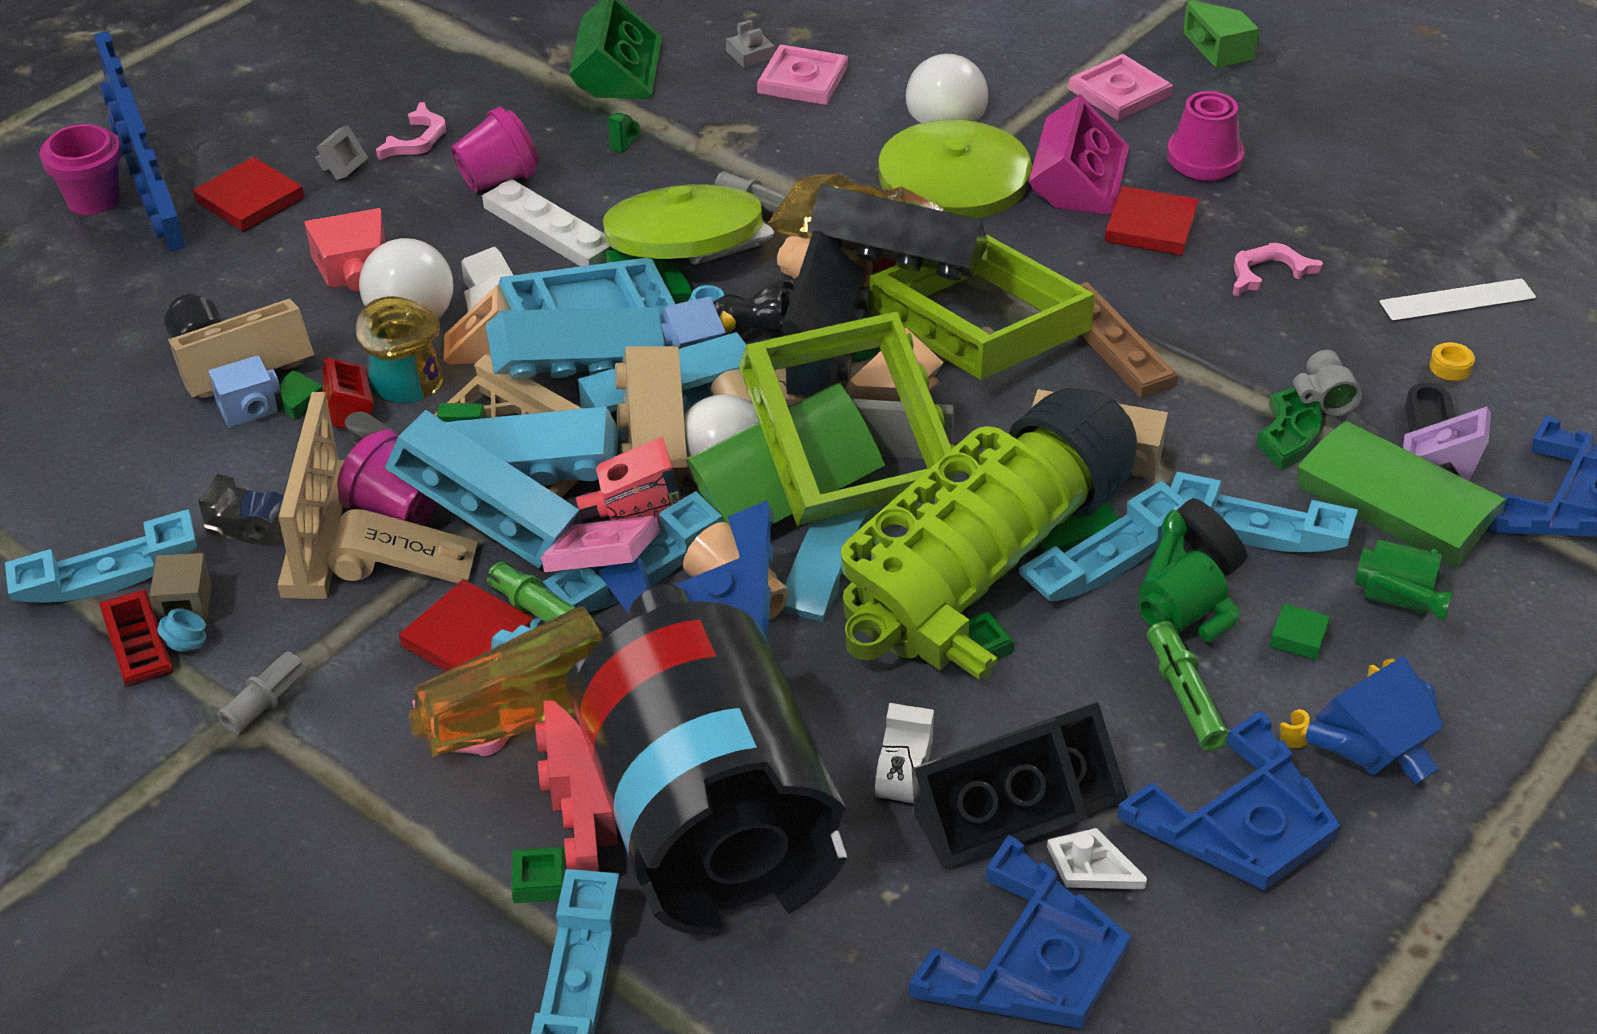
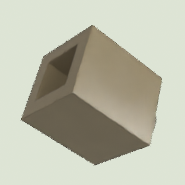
M204 553L156 556L150 599L158 625L160 620L168 616L171 610L185 609L199 615L207 626L212 582Z

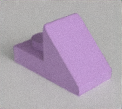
M1484 407L1407 433L1404 436L1403 449L1438 466L1451 462L1460 477L1470 481L1489 442L1491 412L1488 407Z

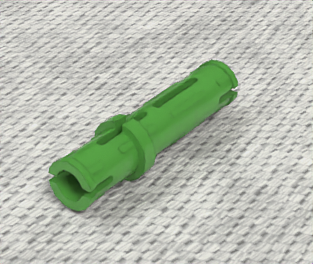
M505 561L497 562L490 568L488 573L497 577L500 582L492 577H487L488 585L508 597L513 607L522 612L523 610L531 612L567 636L575 644H584L594 635V632L583 626L582 622L591 628H596L595 619L546 589L543 582L535 575L523 574Z
M1162 621L1154 624L1148 630L1146 637L1152 644L1160 661V674L1165 682L1171 683L1182 709L1196 733L1201 748L1204 751H1215L1224 747L1227 743L1229 730L1225 727L1210 694L1207 692L1197 672L1199 663L1194 653L1186 650L1173 622Z

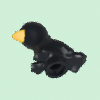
M798 277L794 280L784 279L770 283L762 288L752 299L747 300L730 294L715 300L713 304L726 332L725 335L735 332L742 335L750 328H763L772 332H782L784 335V318Z

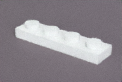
M513 179L501 183L498 187L482 195L483 205L486 210L579 266L603 264L606 262L605 250H615L606 242L603 232Z

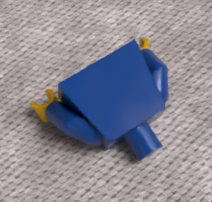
M1404 655L1397 660L1393 658L1383 661L1382 669L1375 665H1369L1367 678L1334 697L1315 716L1317 721H1313L1310 724L1309 714L1305 710L1298 709L1290 714L1291 725L1286 722L1279 724L1280 740L1284 741L1289 748H1301L1310 744L1331 751L1363 767L1372 775H1377L1398 762L1416 786L1440 769L1423 746L1443 729V722L1439 717L1435 688L1431 683L1416 676Z

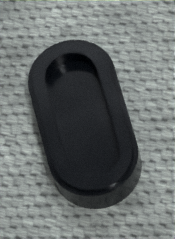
M1421 383L1409 389L1405 410L1410 432L1455 417L1451 395L1441 386L1432 383Z

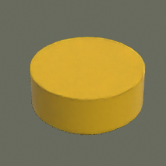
M1453 342L1442 343L1432 350L1429 367L1436 376L1442 379L1460 381L1471 375L1475 356L1469 348L1462 344Z

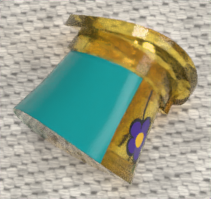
M381 297L366 305L358 317L356 334L360 347L369 354L367 374L371 392L384 400L397 403H411L424 400L433 395L443 383V368L432 344V340L440 333V323L430 310L419 303L402 297Z

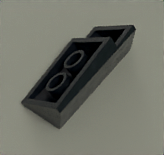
M1098 702L911 768L914 814L944 869L998 851L1008 835L1016 838L1019 842H1023L1089 818L1088 814L1117 805L1128 798Z

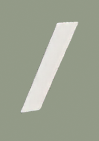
M1514 279L1380 300V303L1391 320H1400L1534 299L1536 296L1523 279Z

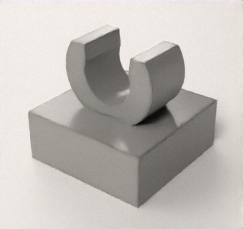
M751 20L738 23V35L726 39V51L743 68L770 60L775 53L774 45L762 34V30L760 28L753 30V21Z
M348 125L338 128L316 147L320 154L315 157L317 163L323 171L330 169L336 180L347 177L368 158Z

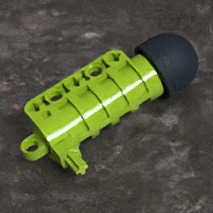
M1067 388L1053 392L1020 417L1011 426L1009 434L991 426L980 427L972 431L845 541L841 548V568L843 574L851 581L843 593V612L848 620L845 625V645L847 651L853 657L867 661L881 657L888 650L903 658H914L920 655L922 659L939 671L950 661H953L978 680L981 678L987 679L991 675V669L997 664L998 658L969 638V619L963 616L961 612L976 603L988 591L989 586L1012 570L1018 564L1020 558L1036 548L1056 525L1063 523L1070 515L1083 517L1093 514L1125 484L1134 467L1137 443L1134 425L1125 410L1113 398L1100 391ZM960 470L967 473L970 477L963 482H953L945 476L951 471ZM933 499H935V505L930 503ZM918 502L923 503V505L918 508ZM894 524L901 525L908 530L901 537H889L882 531L887 526ZM869 555H871V561L866 559ZM857 557L860 560L856 562L854 561V558ZM857 601L862 603L859 607L856 606ZM861 630L875 641L862 643L856 640L854 635Z

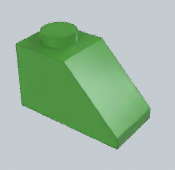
M1195 0L1187 1L1183 33L1215 68L1254 60L1256 45L1260 39L1259 28L1242 11Z

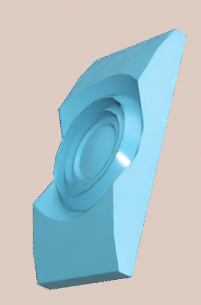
M652 258L500 277L499 286L511 310L658 307L659 314L661 315L666 306L675 304Z

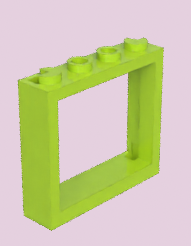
M987 234V251L984 252L974 276L978 274L1041 310V312L992 334H988L926 297L970 277L961 276L960 280H950L938 276L935 269L921 266L920 271H911L897 265L869 276V287L871 288L869 313L878 316L898 311L904 329L907 328L930 350L979 380H984L1092 330L1095 297L1093 292Z
M898 311L747 344L744 349L739 368L797 526L888 504L955 447L954 444L949 443L945 433L943 412L938 404H934L928 390L929 378L923 365L918 364L913 352L914 342L912 334H906ZM880 347L927 469L820 495L774 370ZM959 470L951 471L945 477L953 481Z

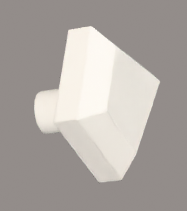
M1097 828L1048 839L1047 848L1065 887L1146 888V876Z

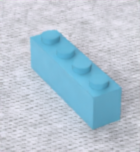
M658 307L502 310L486 324L494 374H510L512 379H526L535 376L537 373H550L553 378L568 377L581 371H589L590 375L614 369L615 363H622L626 346H665Z
M737 332L679 349L684 414L698 401L710 397V387L720 374L729 370L740 369L739 364L746 344ZM615 368L578 379L581 408L606 406L617 425V405L624 402L623 389H615ZM619 429L618 437L626 435L625 429Z
M606 406L445 422L541 485H551L556 481L575 479L595 481L598 479L596 471L598 464L617 456L619 429Z
M427 410L398 436L385 466L386 470L538 569L543 565L541 559L543 553L571 527L579 511L578 508Z

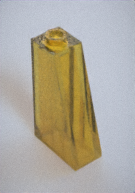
M584 606L574 608L414 687L415 709L409 710L408 716L415 739L423 738L433 757L536 729L535 723L545 722L543 701L554 700L573 719H577L565 687V678L571 667L588 657L602 641V633Z

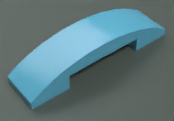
M1176 472L1171 488L1186 501L1196 498L1215 510L1232 527L1244 545L1269 550L1319 552L1347 547L1358 509L1312 500L1308 513L1221 495L1220 480L1182 472Z
M1160 481L1127 502V515L1065 553L1057 546L1052 547L1021 566L1019 574L1048 601L1069 599L1097 589L1124 574L1155 551L1163 537L1161 527L1165 516L1171 510H1177L1186 500L1165 482Z
M847 485L839 490L850 488L852 486ZM883 505L812 522L788 576L785 586L789 591V595L786 599V605L781 612L824 623L840 590V576L843 572L841 568L842 545L879 513Z
M696 491L658 513L661 524L659 527L660 533L639 555L640 559L644 562L650 587L667 577L683 564L688 548L701 532L713 524L723 522V516ZM609 565L561 570L542 581L546 589L583 613L600 610L620 603L599 575L598 570Z
M183 510L143 522L146 535L144 537L58 562L51 549L5 562L8 595L13 601L64 602L115 592L153 577L156 556L189 554L197 547L190 510Z
M566 869L556 913L558 930L540 1013H535L531 1034H595L612 948L620 883L619 873Z

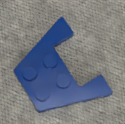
M1545 416L1533 437L1532 452L1570 460L1573 463L1550 504L1503 493L1501 497L1506 499V504L1490 524L1489 531L1512 534L1597 536V444L1593 443L1594 436L1582 430H1578L1576 435L1560 428V420Z
M764 501L728 516L740 556L738 559L675 584V586L685 590L691 602H716L744 611L757 621L768 639L771 588L768 586V571L773 553V546L770 543L771 525H774V512L769 503ZM639 556L632 563L609 565L598 570L600 577L608 585L611 592L628 614L635 599L651 588L644 562Z
M1261 710L1229 730L1226 743L1257 769L1255 772L1193 814L1188 813L1153 782L1119 803L1117 818L1123 823L1264 891L1338 839L1341 826L1310 779L1301 776L1291 761L1292 752L1284 741L1278 742L1270 730L1272 722Z
M1008 835L987 866L985 881L1030 902L985 970H980L933 947L910 980L908 995L919 1000L1082 1029L1129 951L1131 936L1082 894H1079L1077 897L1056 880L1057 873L1044 862L1038 865L1024 853V845L1016 838Z

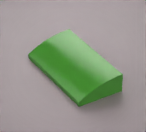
M836 383L788 407L820 495L837 491L885 466L864 419L841 383ZM759 422L686 458L701 496L723 516V522L730 524L728 516L764 501H767L773 509L774 523L793 514Z
M1348 421L1342 423L1325 436L1298 466V488L1329 504L1358 509L1357 518L1415 548L1427 551L1432 549L1438 550L1440 554H1443L1441 561L1456 569L1506 504L1505 498Z

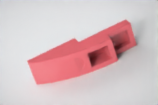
M554 700L543 701L545 722L535 723L538 753L547 752V760L538 761L540 791L550 790L553 811L562 810L564 829L574 828V837L564 838L567 869L599 872L597 847L618 845L616 821L581 727Z

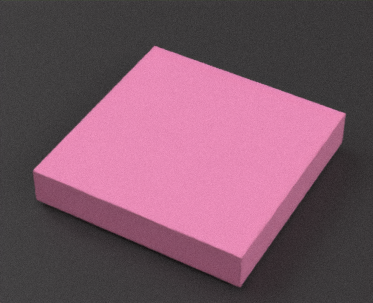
M779 45L757 82V93L827 105L848 68V56Z
M1121 54L1069 78L1068 89L1077 95L1081 94L1089 103L1117 121H1120L1172 96L1173 85L1126 55Z
M654 516L572 525L541 556L544 572L632 563L660 533L658 519Z

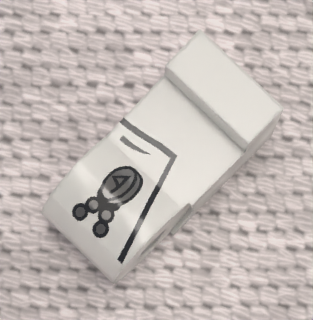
M889 703L886 730L876 774V798L914 804L911 768L929 761L933 743L934 710Z

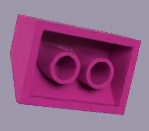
M1080 94L1046 117L1028 182L1035 193L1045 198L1054 208L1109 215L1113 212L1118 198L1129 145Z

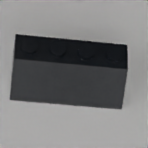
M820 184L808 227L810 236H812L813 231H822L840 249L856 251V256L861 259L880 262L881 257L897 261V266L911 271H920L921 266L937 270L936 274L950 280H960L961 276L973 278L988 244L981 219Z
M813 231L784 318V336L864 319L865 312H869L871 288L864 286V270L822 231ZM857 352L786 368L787 394L812 396L836 383H841L842 385L843 381H850L852 357H856Z

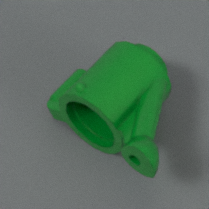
M1171 510L1163 520L1161 527L1163 537L1145 578L1138 589V610L1149 627L1162 621H1171L1176 626L1178 634L1213 611L1217 615L1198 628L1201 639L1204 642L1211 643L1237 624L1239 609L1228 597L1227 582L1217 564L1204 553L1199 551L1186 553L1183 550L1187 525L1179 512Z
M1380 539L1377 541L1375 550L1363 548L1355 584L1365 587L1364 599L1414 610L1419 615L1423 613L1428 614L1430 609L1436 617L1444 622L1446 620L1452 591H1434L1443 554H1440L1436 549L1427 551Z

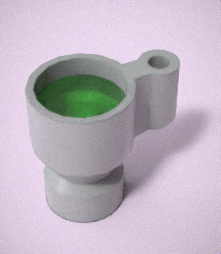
M1321 350L1313 354L1306 364L1308 374L1301 373L1293 380V385L1303 403L1319 402L1321 409L1328 415L1342 416L1350 413L1359 405L1362 399L1361 388L1353 373L1343 366L1337 353L1331 350Z

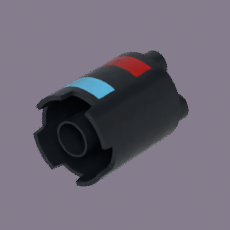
M660 585L650 588L639 595L632 603L629 612L630 621L614 630L594 648L588 657L572 666L565 678L566 690L637 880L644 891L654 917L664 925L688 934L719 935L722 926L718 909L742 905L774 893L786 912L790 914L825 889L845 864L848 857L838 829L842 813L847 811L846 806L766 634L757 621L744 611L730 605L706 601L691 602L686 591L675 585Z

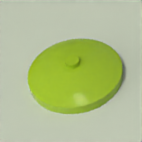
M936 120L911 126L889 139L879 155L878 175L882 189L892 200L979 219L1003 212L1023 198L1029 189L1030 183L1028 181L1032 163L1024 145L1014 136L997 127L968 120Z
M708 184L670 186L640 193L614 205L603 218L605 240L612 248L628 255L654 259L688 258L727 250L755 236L763 224L762 206L756 196L738 188Z

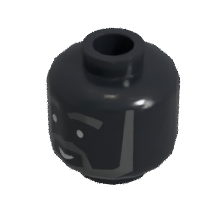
M186 294L176 298L170 304L164 316V325L171 338L223 321L211 299L195 294Z

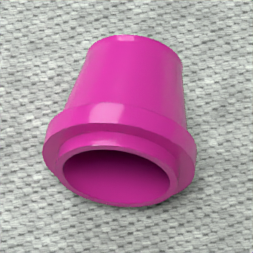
M1202 91L1191 95L1186 100L1176 133L1168 141L1167 159L1169 163L1181 174L1201 181L1219 180L1238 171L1243 164L1245 149L1240 140L1237 102L1229 95L1215 91Z
M502 107L489 111L484 121L450 147L453 160L460 174L475 193L500 185L510 179L516 180L521 178L523 181H526L537 174L536 166L539 165V157L529 133L514 112L511 110L505 111Z
M78 124L58 130L45 141L39 153L43 169L53 177L66 201L67 207L72 212L81 215L99 214L117 204L120 198L118 162L121 159L122 150L116 134L97 125Z
M385 429L364 437L350 451L340 469L337 479L340 504L348 510H367L423 526L434 514L439 503L385 469L399 434L390 429Z

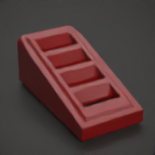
M325 358L323 363L322 392L326 393L331 423L333 426L346 428L345 419L354 412L371 414L374 403L367 369L365 366Z
M146 589L99 602L125 686L173 672L164 641L157 631L158 623ZM140 618L145 619L144 622L117 629V625ZM149 630L150 634L125 642L121 641V638ZM152 643L154 645V648L128 656L125 654L126 651ZM154 657L159 659L158 662L132 670L129 666Z

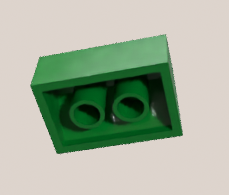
M599 0L581 18L568 75L579 88L587 90L595 98L648 99L653 91L662 35L621 0Z

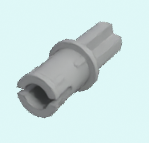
M722 171L715 180V185L738 188L753 194L761 202L762 211L776 217L782 216L788 207V200L783 194L761 186L760 181L756 179L746 180L728 171Z
M285 652L258 677H249L246 680L247 687L217 712L216 715L221 724L229 732L238 736L267 708L274 709L278 705L277 699L305 674L306 668L302 660L291 652Z

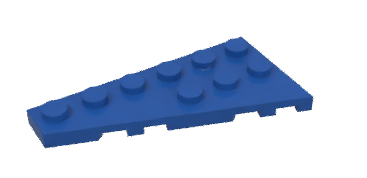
M109 31L94 34L105 82L99 83L103 101L106 106L108 105L110 115H107L110 129L119 139L122 157L124 156L130 177H133L134 185L138 196L142 199L145 213L148 218L150 217L156 239L163 237L169 252L183 249L185 245L176 210L166 183L161 177L153 148H150L147 140L144 139L147 133L131 89L127 86L119 57L115 55Z

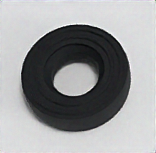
M1192 498L1176 510L1183 517L1187 525V534L1184 535V540L1193 551H1199L1210 557L1224 575L1232 574L1247 560V551L1236 532L1210 506L1201 500Z

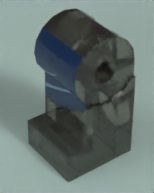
M217 474L198 500L207 534L268 546L277 544L282 537L279 522V513L284 498L282 494L270 491L262 494L238 488L233 477Z

